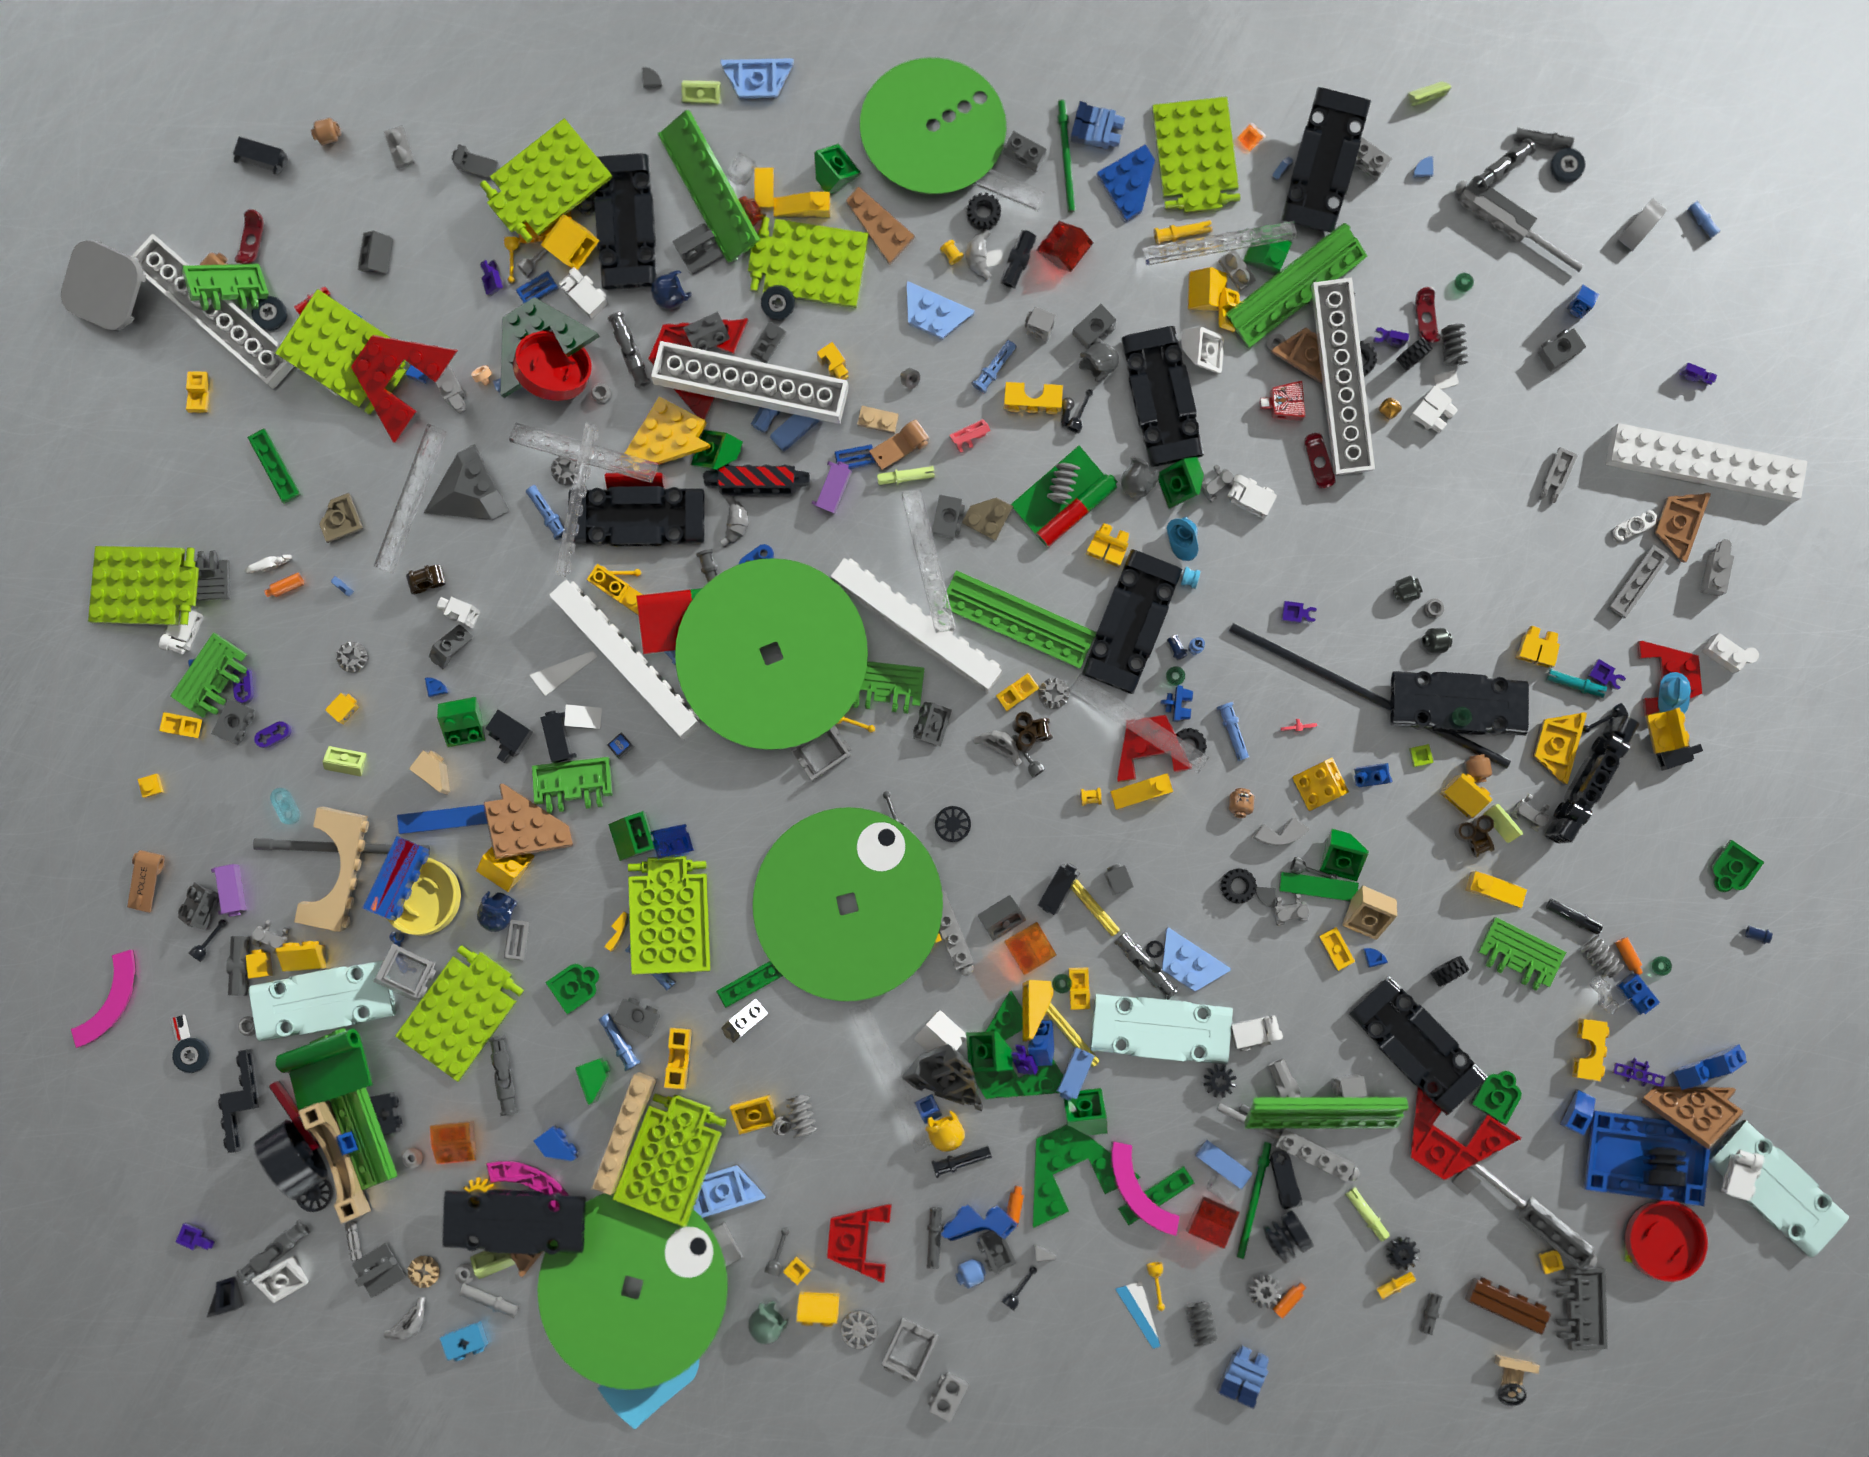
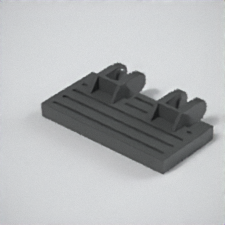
M198 551L197 561H194L196 562L195 567L199 568L196 600L230 599L229 561L219 560V569H217L216 551H210L209 568H205V553Z
M1601 1267L1583 1268L1582 1270L1579 1268L1566 1269V1277L1574 1279L1556 1280V1285H1570V1292H1556V1297L1575 1298V1300H1567V1318L1571 1319L1557 1320V1325L1571 1326V1332H1558L1557 1338H1576L1574 1341H1568V1350L1572 1351L1607 1349L1606 1269Z

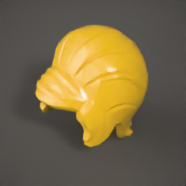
M949 1111L952 1117H943L937 1121L929 1117L927 1120L928 1126L925 1127L932 1145L944 1152L958 1149L965 1137L964 1129L958 1117L952 1111Z

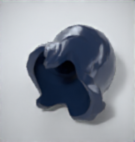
M680 270L662 275L653 282L651 294L659 307L674 309L691 297L692 293H685L677 277L678 274L682 273Z
M488 891L481 899V904L477 911V920L487 931L498 932L509 925L517 902L510 896L500 892L493 894L489 898L490 892Z

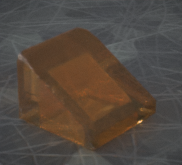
M1252 123L1237 138L1251 151L1265 139L1266 135Z

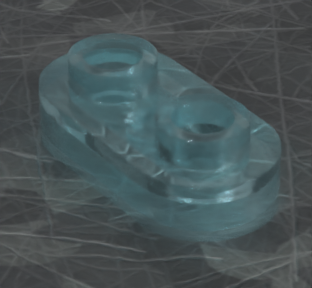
M284 788L273 790L270 800L280 820L285 824H295L300 818V811L291 793ZM279 794H282L283 796L281 801H278L277 796ZM288 811L291 812V817L289 818L286 817V812Z

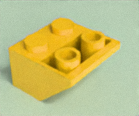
M563 214L541 246L571 268L575 267L578 270L599 240L588 229Z
M1462 773L1455 776L1440 794L1468 819H1472L1493 799L1490 797L1488 790L1484 787L1479 788L1475 784L1476 781L1472 776Z
M491 847L482 856L476 872L506 892H509L522 877L535 856L530 853L495 859L493 848Z
M319 941L302 942V946H299V943H283L282 947L276 948L282 972L326 968L325 945H319Z
M800 1292L797 1322H801V1325L812 1326L813 1322L821 1323V1326L831 1327L833 1323L837 1324L840 1294Z

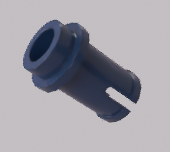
M1177 634L1173 636L1176 644H1174L1171 637L1167 639V642L1174 653L1173 657L1181 660L1187 656V649H1184Z
M1748 925L1745 932V937L1762 941V944H1769L1773 935L1772 932H1769V929L1762 930Z

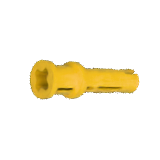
M1208 220L1179 227L1170 225L1168 228L1163 229L1154 228L1155 243L1160 245L1161 242L1166 241L1176 242L1181 237L1211 233L1212 226H1206H1210L1212 223Z

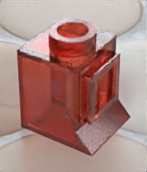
M747 196L738 199L753 227L767 216L761 213V209L755 199H748Z

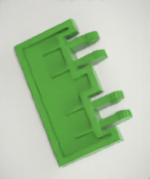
M259 264L189 265L182 267V274L190 300L200 301L203 311L209 308L207 298H211L214 310H220L221 304L218 293L221 300L238 299L241 309L247 308L246 297H249L253 309L259 308L256 292L259 299L268 298L269 293Z
M214 632L170 697L202 718L209 711L217 715L219 710L205 700L207 697H210L218 704H225V699L212 690L214 689L218 693H222L230 680L235 683L240 682L241 679L227 670V668L231 665L239 672L246 673L247 668L235 661L234 658L242 662L247 654Z
M867 661L865 678L860 691L867 692L865 709H870L872 692L875 693L874 701L890 703L891 695H894L892 712H896L898 709V695L906 696L903 707L904 713L908 714L910 697H913L912 706H920L925 668ZM860 692L854 702L853 708H858L859 706Z
M609 757L532 766L534 803L544 804L543 795H545L547 813H552L553 811L552 797L558 796L559 812H563L565 808L564 798L566 801L582 799V791H584L586 809L591 808V792H596L598 807H603L602 788L604 796H612Z
M1494 917L1478 950V953L1487 956L1489 950L1492 949L1485 965L1489 968L1494 964L1498 953L1503 955L1497 966V972L1499 973L1503 972L1505 966L1523 973L1526 966L1527 969L1521 980L1523 985L1529 982L1533 971L1538 972L1532 985V989L1535 991L1538 990L1540 984L1547 987L1551 986L1566 954L1565 951L1497 917Z

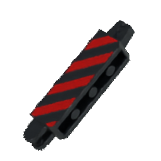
M727 464L718 468V470H706L703 473L705 487L718 488L719 493L722 495H793L795 488L810 486L809 472L796 471L795 466L790 465L771 466L766 464L752 466L747 464L733 466Z

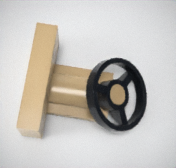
M1496 1355L1495 1364L1504 1367L1501 1387L1498 1390L1500 1402L1508 1406L1522 1404L1527 1396L1526 1390L1522 1386L1524 1371L1539 1374L1540 1366L1535 1362ZM1521 1390L1524 1392V1396L1522 1398L1518 1394L1521 1393ZM1502 1397H1508L1510 1399L1515 1398L1518 1401L1510 1402L1504 1400Z

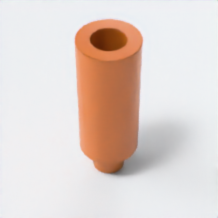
M298 572L270 584V588L264 590L267 597L272 595L278 597L303 586L304 581Z
M1624 937L1616 941L1615 945L1629 971L1633 970L1634 974H1642L1643 972L1640 968L1642 963L1629 938Z
M1015 1186L1014 1192H1010L1006 1213L1019 1224L1024 1195L1021 1194L1022 1187Z
M1301 1282L1297 1287L1292 1286L1272 1309L1283 1319L1304 1296L1302 1292L1306 1287Z

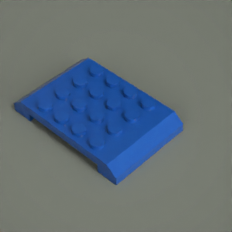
M1594 1110L1584 1189L1704 1206L1710 1149L1705 1148L1668 1120ZM1654 1147H1668L1685 1151L1686 1157L1677 1158V1161H1685L1686 1165L1677 1167V1171L1686 1173V1186L1644 1185L1643 1171L1651 1170L1652 1165L1644 1164L1643 1160L1652 1159V1157L1644 1156L1643 1150Z

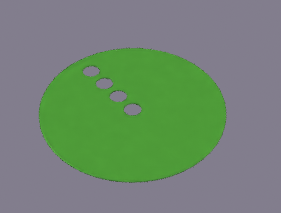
M919 58L893 67L874 83L861 109L860 134L864 149L871 162L889 180L915 192L942 194L958 191L974 184L994 166L1005 142L1006 117L1003 105L996 91L978 72L964 64L949 59ZM976 92L985 93L987 96L986 102L983 104L976 103L973 99ZM961 101H968L971 104L972 108L968 113H962L958 110V104ZM946 110H952L956 118L952 122H946L942 118V113ZM931 119H935L940 123V128L934 132L927 129L926 123Z

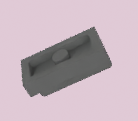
M376 231L363 233L358 270L364 272L374 270L386 274L388 272L393 238Z
M1011 895L978 914L980 921L993 941L1026 921Z

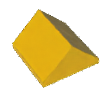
M1212 267L1190 271L1188 310L1219 311L1222 290L1225 287L1227 288V273Z
M770 1094L729 1106L739 1135L772 1126L776 1119Z

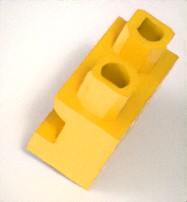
M833 342L817 352V360L821 366L826 363L828 364L830 377L834 376L842 380L849 378L846 360Z
M1103 523L1099 531H1096L1086 555L1102 561L1107 547L1110 546L1103 562L1119 568L1128 547L1129 533L1120 530L1117 538L1109 536L1113 527Z
M1530 626L1526 635L1521 638L1522 642L1515 659L1549 669L1555 667L1560 644L1557 643L1558 633L1547 631L1545 639L1538 638L1541 629Z

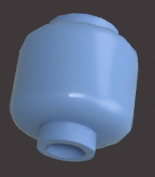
M970 1259L958 1265V1273L955 1274L959 1285L963 1284L969 1289L984 1281L986 1271L981 1261L977 1262L975 1259Z

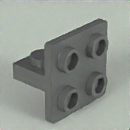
M705 223L673 240L675 248L690 273L698 271L723 256L716 243L714 234Z
M194 882L187 890L185 903L178 910V918L190 927L195 926L206 930L218 905L219 895L218 892L202 887Z
M386 1243L352 1263L354 1270L359 1276L355 1280L357 1286L364 1285L370 1297L376 1296L405 1278L404 1272Z

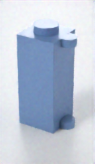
M1077 1047L1074 1048L1057 1088V1091L1061 1092L1060 1097L1071 1101V1098L1077 1099L1095 1055Z

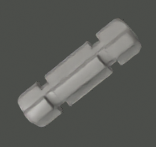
M350 1221L345 1223L344 1226L345 1231L348 1232L346 1237L348 1248L351 1250V1253H349L350 1259L355 1261L362 1258V1253L359 1250L358 1232L355 1230L357 1229L356 1222Z

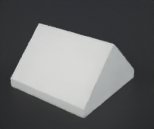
M939 1010L913 1039L927 1052L946 1044H950L957 1050L966 1040V1033Z
M295 1256L252 1279V1282L273 1303L308 1284V1280Z

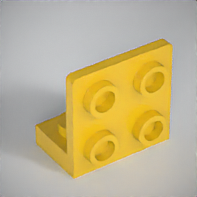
M1680 708L1645 716L1654 754L1689 746V734L1685 731L1684 727L1685 716Z
M1333 758L1327 759L1292 777L1309 811L1349 793Z

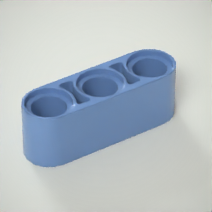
M793 414L771 434L770 438L782 451H785L820 420Z
M1208 1140L1205 1141L1195 1155L1241 1190L1253 1175V1173Z

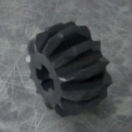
M1216 1064L1214 1065L1215 1072L1211 1068L1207 1069L1211 1075L1203 1076V1078L1209 1079V1082H1204L1203 1086H1211L1207 1089V1093H1211L1214 1090V1097L1217 1098L1220 1091L1221 1097L1225 1098V1090L1227 1093L1232 1094V1090L1229 1087H1236V1084L1231 1083V1081L1237 1078L1236 1076L1229 1077L1233 1072L1232 1069L1226 1071V1065H1222L1221 1070H1219V1066ZM1223 1076L1224 1084L1217 1086L1218 1083L1215 1082V1079Z
M1400 1236L1397 1237L1398 1243L1391 1240L1390 1242L1393 1247H1386L1388 1251H1391V1253L1386 1254V1258L1391 1259L1389 1264L1391 1266L1396 1264L1397 1270H1400L1403 1266L1405 1271L1408 1270V1264L1415 1267V1264L1412 1262L1413 1259L1416 1261L1420 1259L1415 1256V1254L1420 1252L1418 1248H1414L1416 1242H1410L1408 1237H1405L1403 1241ZM1404 1249L1407 1253L1406 1256L1399 1255L1400 1250L1403 1251Z

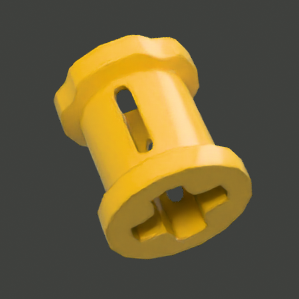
M949 240L940 247V251L944 252L949 259L948 263L950 265L956 264L964 257L963 253H960L954 245V240Z
M1100 787L1096 790H1080L1082 806L1092 803L1102 804Z

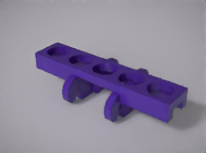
M1633 1058L1630 1062L1632 1063L1631 1067L1614 1063L1615 1066L1612 1073L1627 1077L1625 1078L1626 1082H1629L1632 1078L1643 1081L1641 1086L1644 1087L1646 1083L1660 1087L1664 1086L1665 1076L1647 1072V1068L1650 1066L1648 1061L1642 1063ZM1618 1066L1623 1067L1624 1071L1622 1073L1617 1072ZM1635 1066H1641L1643 1070L1637 1069ZM1641 1071L1643 1074L1640 1079L1636 1077V1072ZM1649 1075L1652 1076L1651 1081L1648 1080ZM1656 1077L1662 1079L1660 1084L1655 1082Z

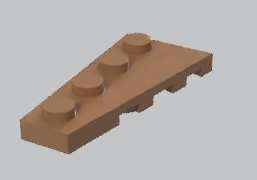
M860 187L846 200V203L866 229V232L875 242L889 265L915 238L914 234Z

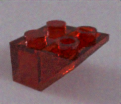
M1058 221L1047 237L1041 242L1037 252L1060 269L1071 272L1092 246L1093 241L1082 228Z
M1203 1196L1191 1216L1186 1231L1225 1249L1240 1212Z

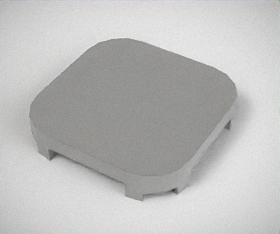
M86 240L78 243L72 251L61 288L62 304L70 313L104 329L120 330L128 324H132L134 317L131 314L141 282L146 281V274H143L142 267L139 264L140 260L103 245L99 241Z

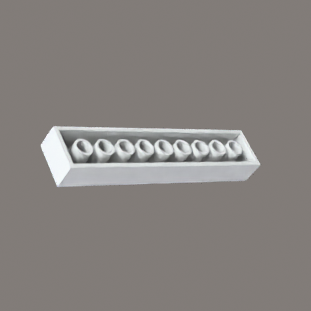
M153 233L131 256L140 260L139 264L142 267L143 274H146L147 280L273 390L295 367L275 354L280 346L276 340L230 300H221L219 293L220 310H214L211 298H207L209 308L205 311L202 310L200 301H191L182 274V267L189 265Z
M1352 277L1313 282L1311 290L1334 476L1373 471L1375 464Z
M660 341L651 375L655 385L837 424L841 422L849 389L847 380Z
M1618 423L1611 430L1605 465L1794 503L1802 497L1808 461Z
M844 558L831 575V579L846 593L988 694L1002 673L1001 666L992 659L991 661L985 659L983 652L977 648L975 650L971 649L969 643L962 637L957 639L953 636L954 632L946 626L943 628L939 626L938 621L933 616L922 614V609L914 603L910 605L899 592L893 593L888 584L883 581L880 583L876 581L874 574L868 570L862 571L858 567L859 564L853 559L847 560Z
M566 579L549 596L676 733L685 740L701 725L698 721L700 719L692 708L686 709L687 703L678 693L675 696L673 695L674 689L665 679L662 682L660 681L661 675L652 665L648 668L646 665L648 661L639 651L635 654L633 651L635 647L626 637L622 639L620 637L622 633L613 623L610 625L607 623L609 619L600 609L597 611L594 609L597 606L587 595L582 596L584 592L574 581L569 583Z

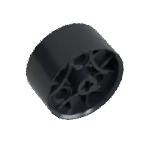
M283 1121L254 1143L255 1153L264 1171L278 1189L290 1199L296 1200L328 1177L327 1168L318 1150H311L292 1121Z

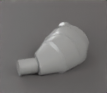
M984 229L980 235L977 234L968 242L965 258L970 269L978 276L981 275L984 279L989 280L992 275L986 270L985 239L990 235V232Z
M732 495L726 498L730 507L725 532L727 536L720 540L723 547L730 542L734 543L742 537L749 525L747 511Z
M994 730L974 737L975 744L983 743L985 746L1005 755L1007 758L1012 759L1015 766L1021 764L1016 742L1008 733Z
M418 1297L416 1306L412 1307L408 1314L392 1330L385 1331L384 1338L406 1340L416 1335L424 1322V1304L426 1299Z

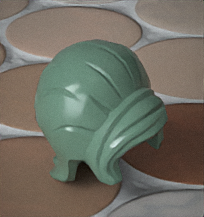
M774 1301L769 1302L765 1307L764 1303H760L758 1309L753 1312L749 1319V1332L755 1341L760 1344L775 1342L788 1324V1318L784 1321L782 1315L774 1309L776 1304Z

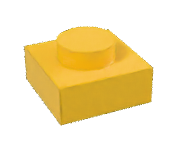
M159 774L137 779L142 798L163 793Z
M1556 1249L1538 1254L1544 1274L1564 1269L1560 1253Z
M796 1256L784 1269L783 1273L798 1285L811 1269Z

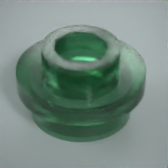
M1460 273L1454 280L1456 289L1461 292L1469 291L1474 284L1473 277L1468 273ZM1462 279L1467 280L1466 285L1461 282Z
M1173 666L1168 669L1166 679L1171 685H1180L1185 680V672L1181 667ZM1173 673H1177L1179 675V678L1177 680L1172 678Z
M1459 707L1454 710L1452 719L1456 725L1463 727L1471 722L1472 714L1469 709ZM1459 714L1464 716V720L1459 719Z
M1659 956L1652 962V970L1659 976L1669 974L1672 969V963L1667 957ZM1660 962L1664 964V968L1662 970L1658 967Z
M1058 974L1054 977L1052 985L1056 992L1066 993L1071 989L1072 981L1068 975ZM1061 980L1065 981V987L1060 985Z

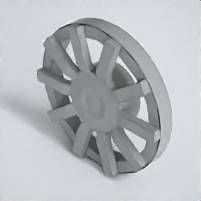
M854 1311L843 1319L840 1331L842 1339L848 1346L855 1349H863L874 1342L878 1327L872 1315L865 1311ZM858 1314V1321L855 1322L852 1316ZM861 1315L867 1316L864 1322L861 1321ZM850 1318L853 1325L847 1324L846 1321ZM871 1320L873 1325L866 1326V1323ZM844 1326L851 1328V1331L844 1332ZM868 1329H875L874 1334L867 1332ZM852 1334L853 1336L848 1341L845 1335ZM865 1335L872 1337V1339L868 1342ZM855 1337L857 1338V1345L851 1343ZM860 1338L864 1340V1345H860Z

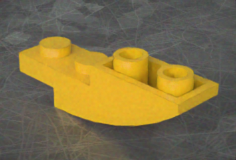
M597 564L586 580L639 615L636 596L643 594Z

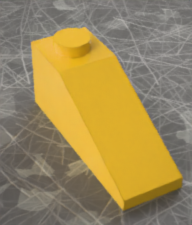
M806 192L774 198V217H830V192Z
M1168 773L1112 790L1110 793L1117 810L1171 794L1173 789Z
M1473 871L1470 872L1465 891L1522 908L1527 889L1496 877Z
M1028 980L1022 983L1023 1042L1033 1039L1053 998L1051 981Z

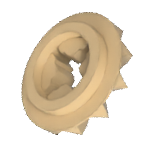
M429 1256L415 1258L408 1267V1278L413 1285L419 1288L432 1286L439 1277L438 1263ZM425 1265V1271L431 1274L424 1275L421 1280V1273H418L416 1270H421Z

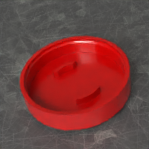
M539 331L523 338L516 348L513 359V371L518 382L533 395L552 401L572 399L582 393L587 386L592 370L591 359L585 348L583 347L567 357L553 331Z
M1653 1201L1640 1207L1630 1218L1625 1232V1245L1630 1260L1641 1273L1655 1280L1675 1282L1692 1276L1701 1267L1708 1250V1238L1701 1219L1689 1207L1674 1201Z

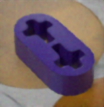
M248 668L246 671L247 676L243 677V683L242 679L239 683L233 682L234 698L236 701L244 704L252 701L254 695L252 672ZM234 669L233 674L238 676L241 672ZM243 687L244 691L248 693L245 699L239 696V694L243 693Z
M276 722L257 732L254 741L261 748H269L287 739L291 734V727L285 722ZM279 726L286 728L283 735L280 733L274 734L280 730ZM262 735H271L270 738L266 739V744L260 742V740H262Z

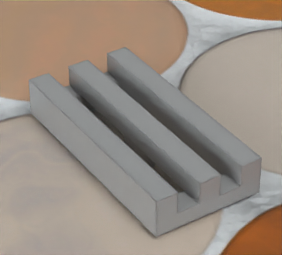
M510 921L504 958L524 961L530 922ZM514 924H517L513 955H509ZM524 925L520 956H517L521 926Z

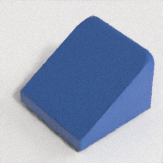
M410 365L405 374L408 378L426 384L428 376Z
M932 1094L915 1102L925 1124L928 1123L929 1117L935 1120L942 1116Z
M351 1131L335 1137L342 1155L358 1150Z

